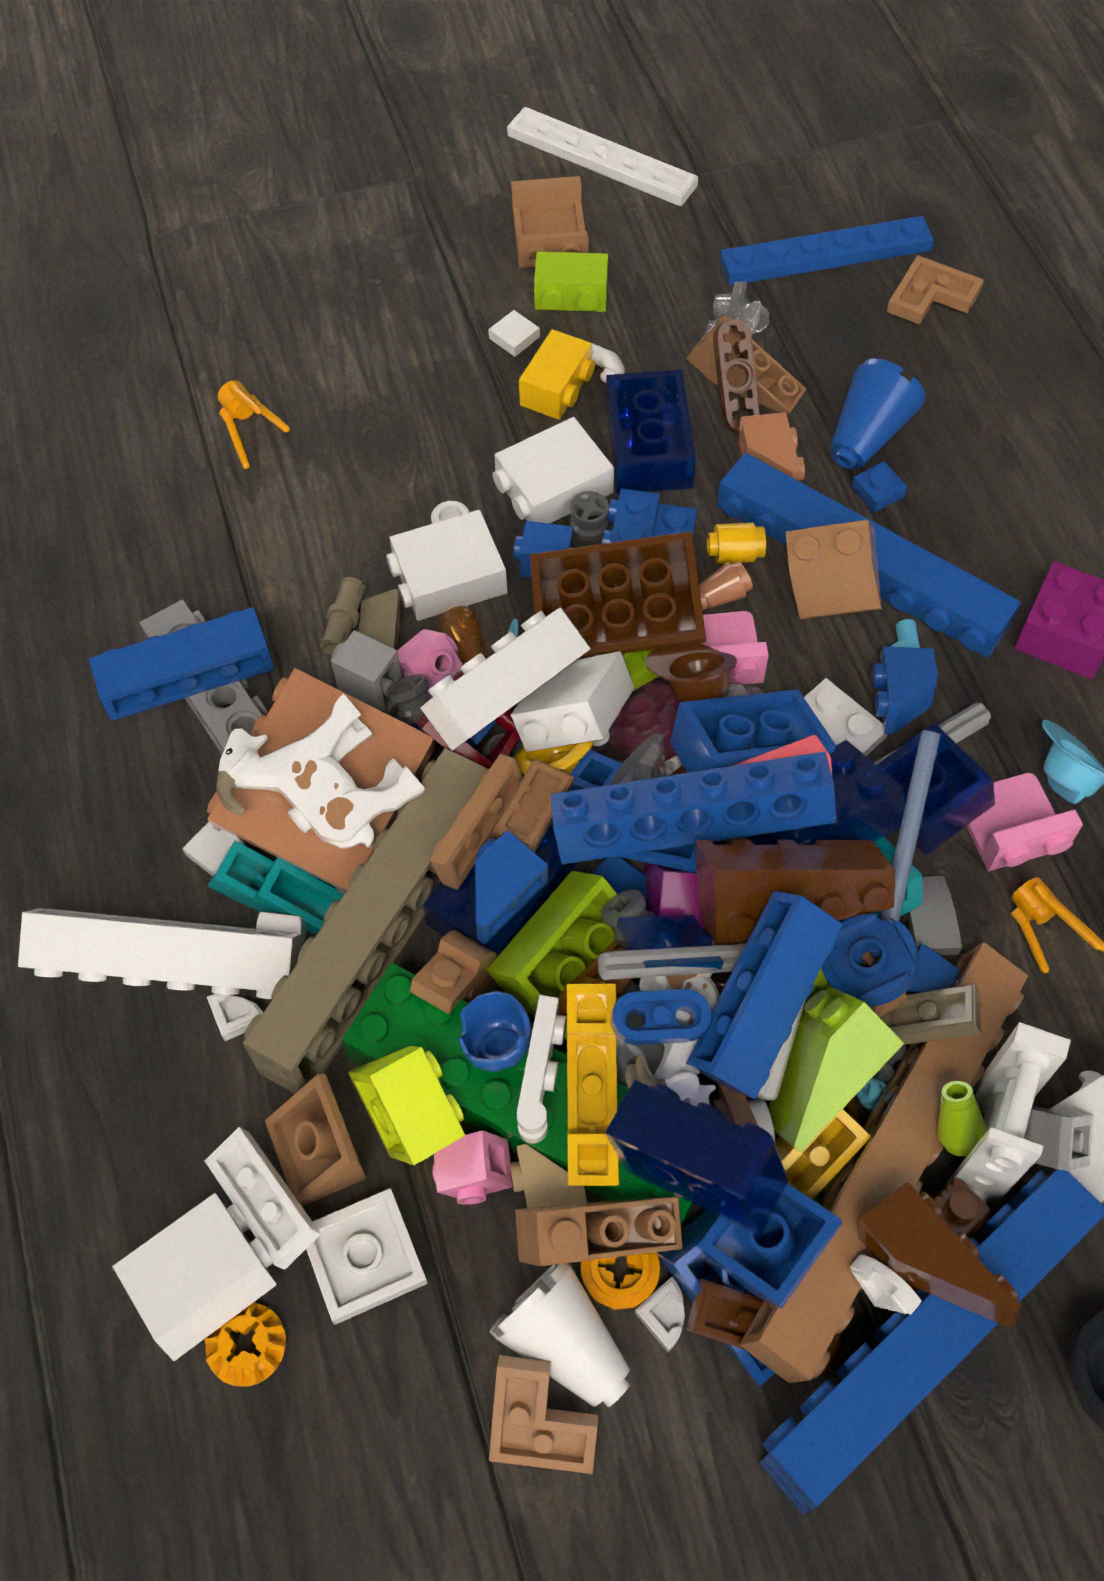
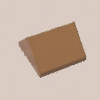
M325 1073L317 1074L265 1120L288 1188L301 1206L366 1179L336 1096Z

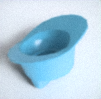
M1043 720L1042 727L1053 740L1043 767L1050 787L1072 804L1080 802L1084 797L1094 795L1104 785V767L1075 736L1056 723Z

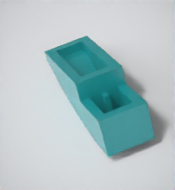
M236 840L226 851L208 884V887L259 912L302 917L307 931L318 934L323 927L324 916L330 905L336 900L340 901L345 895L278 857L275 861H272Z

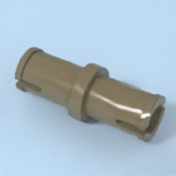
M346 577L342 579L335 603L328 608V624L320 641V648H324V652L329 655L333 654L339 643H345L350 636L351 630L358 624V608L366 586L361 585L362 581L357 578Z

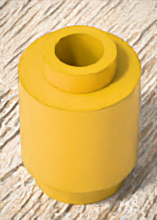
M753 522L715 524L714 531L707 533L708 556H714L716 564L734 563L736 561L749 563L755 562L756 558H764L766 554L764 526H755Z

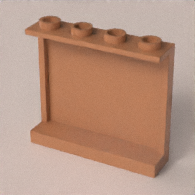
M294 668L288 679L283 677L279 681L272 696V700L275 703L267 716L262 714L257 719L251 731V736L253 737L264 734L268 736L266 742L257 751L261 758L291 743L302 740L315 732L330 718L334 704L344 694L361 713L358 719L372 732L370 739L360 744L339 763L352 777L357 788L361 789L376 787L383 780L386 766L392 759H395L402 768L406 766L419 780L435 750V740L428 734ZM234 789L232 792L234 798L245 810L243 815H236L223 806L216 791L207 808V813L210 814L208 821L215 830L220 832L223 829L335 886L343 894L349 889V880L354 870L360 864L365 865L373 854V847L378 835L383 829H390L398 817L397 809L396 811L381 813L369 822L374 831V841L371 847L367 848L365 844H359L353 848L341 849L335 845L322 842L312 829L303 833L287 812L293 807L280 792Z

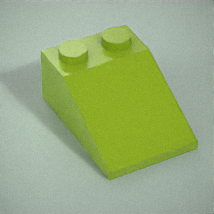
M831 986L827 990H821L814 994L804 1007L806 1012L799 1021L778 1097L775 1100H771L768 1107L774 1132L800 1153L904 1044L865 1002Z

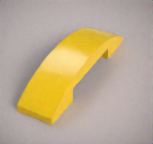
M567 984L568 1186H619L616 1035L612 1030L610 1022L611 1013L616 1004V984Z

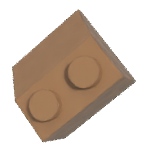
M869 520L786 531L789 574L801 620L882 609L875 529Z

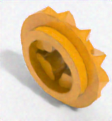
M656 1252L624 1256L627 1258V1266L634 1268L636 1272H642V1274L625 1275L623 1283H620V1289H615L616 1282L614 1281L613 1273L606 1271L604 1267H598V1265L615 1264L617 1257L581 1261L583 1285L595 1302L610 1307L614 1311L636 1308L652 1295L657 1286L660 1275V1263Z
M256 1302L250 1304L204 1339L206 1345L205 1360L213 1373L223 1382L238 1387L252 1386L267 1379L280 1365L286 1349V1334L281 1320L270 1308ZM251 1329L254 1330L256 1333L253 1335L252 1341L256 1345V1349L261 1352V1355L257 1357L254 1353L249 1354L246 1351H242L238 1356H234L233 1353L237 1345L229 1333L233 1330L236 1333L240 1332L246 1335Z

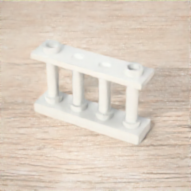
M1021 1022L1018 1023L973 1089L978 1107H981V1111L985 1114L984 1122L988 1130L950 1177L947 1184L953 1179H961L988 1207L993 1208L1039 1159L1043 1146L1024 1139L1034 1097L1066 1060L1071 1040Z

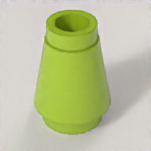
M951 1081L945 1084L941 1091L942 1097L937 1137L951 1154L968 1156L988 1129L976 1102L972 1087L963 1081Z

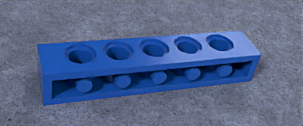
M826 751L550 794L553 829L562 864L693 845L695 840H712L713 842L836 823L834 782Z

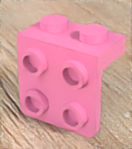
M747 611L704 614L706 642L700 644L734 655L737 659V664L730 670L731 684L764 683L769 655L766 642L757 641L753 615Z
M1025 773L962 791L955 800L956 806L988 872L1006 866H1017L1030 859L1047 854H1059L1073 845V840L1083 826L1076 810L1055 814L1037 777L1031 773Z

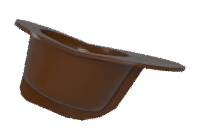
M697 643L654 649L648 654L645 663L648 670L669 681L680 702L724 698L731 684L730 670L737 664V659L734 655Z

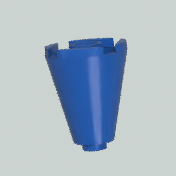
M870 358L865 360L863 365L860 364L855 370L830 446L833 460L839 466L845 469L863 467L924 404L925 391L920 382L914 376L909 382L900 375L903 368L884 359Z

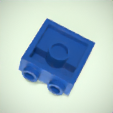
M621 489L619 499L611 498L608 522H613L614 525L613 530L605 529L602 544L692 531L693 538L697 509L659 504L660 494Z

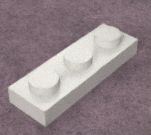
M238 1127L205 1160V1163L232 1203L236 1204L246 1219L245 1222L254 1236L258 1237L275 1266L285 1270L321 1235L250 1132Z

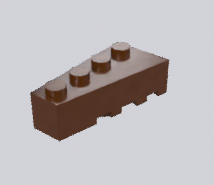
M695 840L699 918L716 946L747 942L773 891L803 896L836 920L894 908L895 868L872 840H817L814 845H797L794 840H777L776 845H754L751 840H733L732 845H714L712 840Z

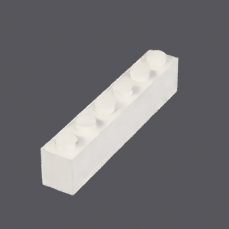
M38 908L22 912L18 967L35 968L34 975L40 977H61L63 971L79 973L78 979L82 981L100 982L106 981L107 976L123 977V984L131 986H148L151 980L167 981V988L173 990H194L195 984L212 986L211 992L215 994L235 995L239 994V989L256 990V997L271 999L277 982L283 976H289L298 963L303 933Z

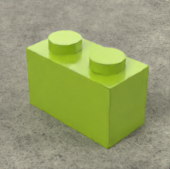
M537 251L534 276L535 310L606 312L608 254Z

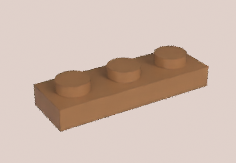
M499 754L491 768L487 769L482 775L480 784L469 801L460 808L457 819L445 837L436 844L433 855L429 860L442 884L458 890L474 866L478 851L492 838L494 826L523 779L514 758Z

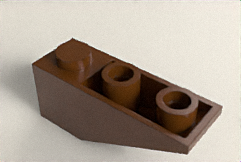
M906 1182L859 1219L858 1238L880 1263L894 1271L907 1284L1005 1327L1011 1328L1016 1324L1021 1305L1017 1302L1019 1297L1013 1286L1002 1275L998 1273L992 1275L979 1260L980 1254L973 1242L962 1232L955 1234L942 1220L943 1214L941 1209L927 1193L921 1192L918 1194Z

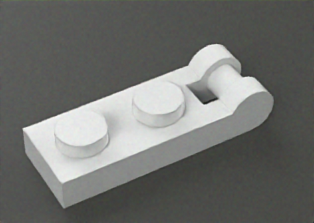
M539 995L517 1108L518 1132L520 1137L528 1143L542 1141L548 1132L547 1112L543 1106L545 1090L554 1092L558 1062L551 1061L554 1044H563L567 1016L559 1015V998Z

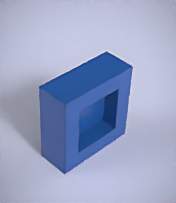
M885 461L853 477L851 485L852 489L874 513L904 498L908 488Z

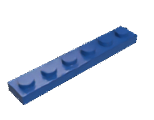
M918 216L723 249L720 251V263L728 285H735L931 251L934 239L924 217Z

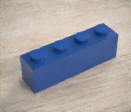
M254 607L242 611H233L226 616L204 623L191 624L184 629L162 636H152L142 642L120 649H111L101 655L89 658L99 698L111 721L274 670Z
M773 891L711 1013V1021L708 1028L698 1038L686 1064L727 1089L756 1100L761 1088L770 1076V1069L783 1043L786 1042L791 1034L792 1025L805 999L808 998L813 990L814 981L826 957L831 953L835 939L843 924L803 896Z

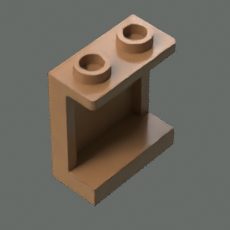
M580 176L511 181L512 211L519 268L535 267L537 251L588 253L589 238L588 232L585 231Z

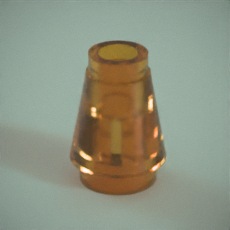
M458 606L441 615L439 618L441 625L439 632L446 633L455 642L458 648L456 654L463 665L480 653L487 659L475 613L470 612L467 606Z

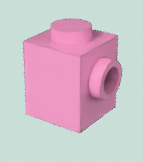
M423 629L397 650L402 679L415 674H423L429 684L427 691L448 675L453 676L463 666L456 654L458 652L457 645L446 633Z
M481 1130L467 1134L434 1154L432 1173L437 1193L457 1198L458 1204L471 1205L486 1201V1194L512 1188L508 1139Z

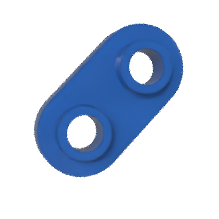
M693 990L637 991L623 995L616 1002L611 1013L610 1022L615 1035L627 1044L687 1043L697 1040L706 1031L711 1021V1009L707 1000ZM679 1011L687 1012L691 1016L692 1024L688 1026L679 1024L675 1014ZM632 1013L640 1015L643 1019V1026L640 1028L631 1027L627 1023L626 1016Z

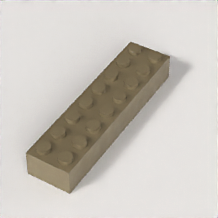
M447 748L443 750L436 761L431 760L426 765L421 776V784L424 786L425 791L420 796L400 807L397 813L398 817L390 829L385 828L381 831L375 841L373 854L365 865L360 864L354 870L349 880V889L340 901H334L328 908L324 916V925L315 938L310 937L303 944L295 968L289 976H283L275 985L271 995L272 1001L262 1015H256L249 1023L244 1034L245 1041L243 1045L259 1074L295 1094L317 1074L325 1072L343 1044L341 1039L391 962L396 964L445 889L446 885L442 884L429 859L433 855L438 841L445 837L457 819L460 808L469 801L479 786L482 775L487 768Z

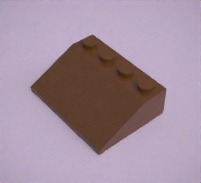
M692 531L530 554L535 614L542 610L547 617L558 608L563 610L590 647V650L578 659L619 651L623 654L706 642Z

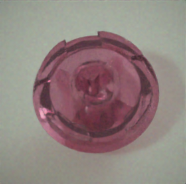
M664 683L643 685L642 687L645 692L625 702L608 730L610 733L608 741L628 759L643 767L664 763L677 755L670 741L680 701L673 693L671 687Z

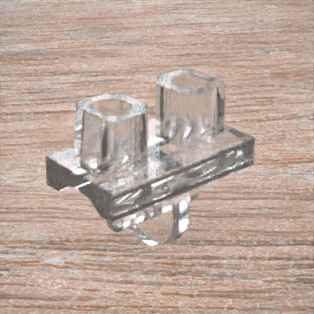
M745 281L735 282L732 294H717L715 296L713 311L716 320L708 321L706 332L725 314L729 319H739L745 322L750 329L751 335H753L755 332L766 329L769 324L770 314L760 301L750 303L744 296L747 287Z

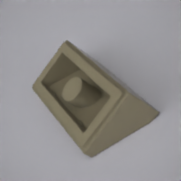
M399 589L389 590L362 600L359 621V633L395 650H398L402 606Z

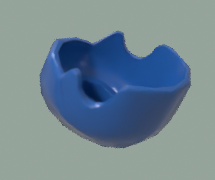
M499 991L481 994L461 1011L462 1032L461 1037L458 1038L459 1044L468 1061L477 1069L497 1072L515 1067L528 1052L532 1036L531 1022L525 1008L512 994Z

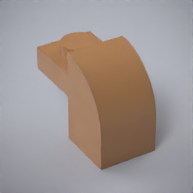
M452 930L441 938L438 952L412 979L410 992L445 1013L450 1014L462 1000L470 1003L488 989L493 977L486 969L497 958V954L457 930Z

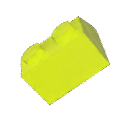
M408 1046L348 1072L391 1158L416 1165L465 1136L459 1123L464 1120L463 1113L451 1094L445 1095L438 1081V1078L442 1077V1071L430 1051L424 1052L422 1047Z

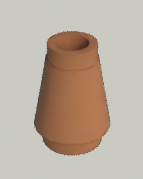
M740 561L732 564L726 562L699 584L702 612L745 598L746 592L753 589L751 578Z

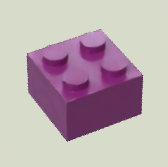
M1053 561L1014 649L1093 680L1104 659V580Z

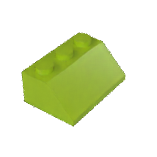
M572 871L486 969L487 972L506 993L512 994L525 1010L535 1017L539 995L556 998L567 987V984H570L616 940L614 927L605 923L601 917V911L604 905L616 896L617 893L603 876ZM567 1022L564 1036L565 1040H567Z

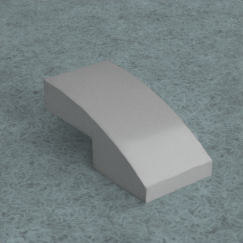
M944 876L922 877L923 904L903 915L904 921H908L909 931L914 939L916 948L923 943L940 955H959L962 949L961 937Z

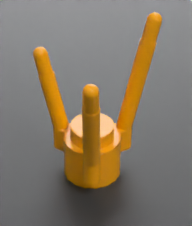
M237 380L229 381L220 388L218 401L222 404L223 408L220 410L219 415L226 423L242 467L249 469L250 464L233 419H247L255 412L258 415L262 414L283 432H289L290 428L261 404L255 395H251L241 382Z
M1036 877L1029 880L1013 893L1011 900L1017 908L1011 912V916L1020 925L1033 957L1042 973H1048L1049 966L1029 921L1031 920L1040 925L1057 914L1094 949L1104 952V942L1057 899L1041 878Z

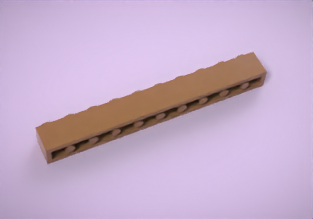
M985 942L960 956L955 965L960 971L953 987L976 984L981 994V1034L910 1044L863 1127L871 1138L836 1174L819 1204L839 1217L843 1223L784 1307L781 1309L764 1301L739 1344L788 1383L810 1381L822 1373L830 1359V1352L827 1349L835 1334H839L846 1328L853 1317L854 1308L851 1304L858 1291L863 1288L851 1272L850 1266L860 1254L876 1260V1257L858 1238L859 1219L906 1182L919 1194L922 1188V1182L919 1180L926 1166H929L936 1160L944 1146L937 1137L943 1086L951 1081H963L973 1087L979 1081L985 1070V1067L981 1064L987 1052H990L998 1045L1005 1031L1001 1028L1004 1020L1018 1008L1023 1000L1024 995L1020 991L1028 975Z

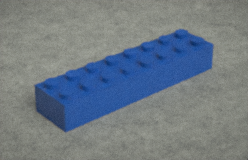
M1057 1169L1048 1177L1040 1170L975 1235L982 1244L980 1245L974 1237L970 1240L979 1251V1260L992 1275L996 1273L1002 1275L1013 1286L1018 1294L1019 1300L1017 1302L1019 1303L1104 1217V1206L1068 1171ZM919 1289L916 1294L922 1302L911 1315L900 1312L893 1314L871 1337L878 1346L872 1350L865 1342L836 1371V1374L843 1380L837 1387L827 1379L799 1408L806 1416L799 1424L790 1416L767 1438L762 1446L769 1454L759 1464L803 1515L813 1510L998 1323Z

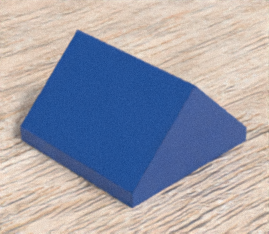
M757 1164L699 1243L698 1248L752 1295L782 1309L843 1222L839 1217Z

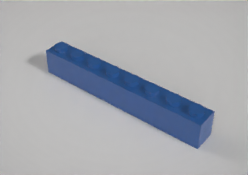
M747 453L738 460L719 484L717 501L719 509L723 510L728 516L737 518L745 523L753 522L755 526H764L766 536H770L786 546V531L869 520ZM869 520L875 529L881 599L890 603L895 609L906 612L923 621L931 629L942 632L959 641L967 649L977 651L989 658L1012 626L1022 602Z

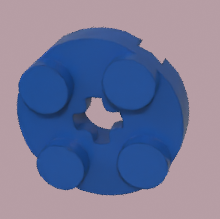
M876 914L857 915L842 922L843 925L835 939L834 947L821 967L829 986L865 1002L870 1007L891 1002L916 984L919 977L917 970L919 955L911 933L901 922L892 919V922L878 919ZM870 952L874 957L882 955L877 964L872 967L859 966L863 963L862 955Z

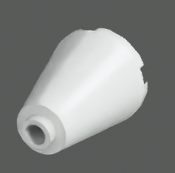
M569 1263L552 1265L515 1301L516 1304L512 1308L513 1312L509 1316L504 1313L489 1331L499 1342L522 1358L551 1361L550 1377L593 1407L602 1401L607 1407H610L630 1386L625 1380L630 1368Z

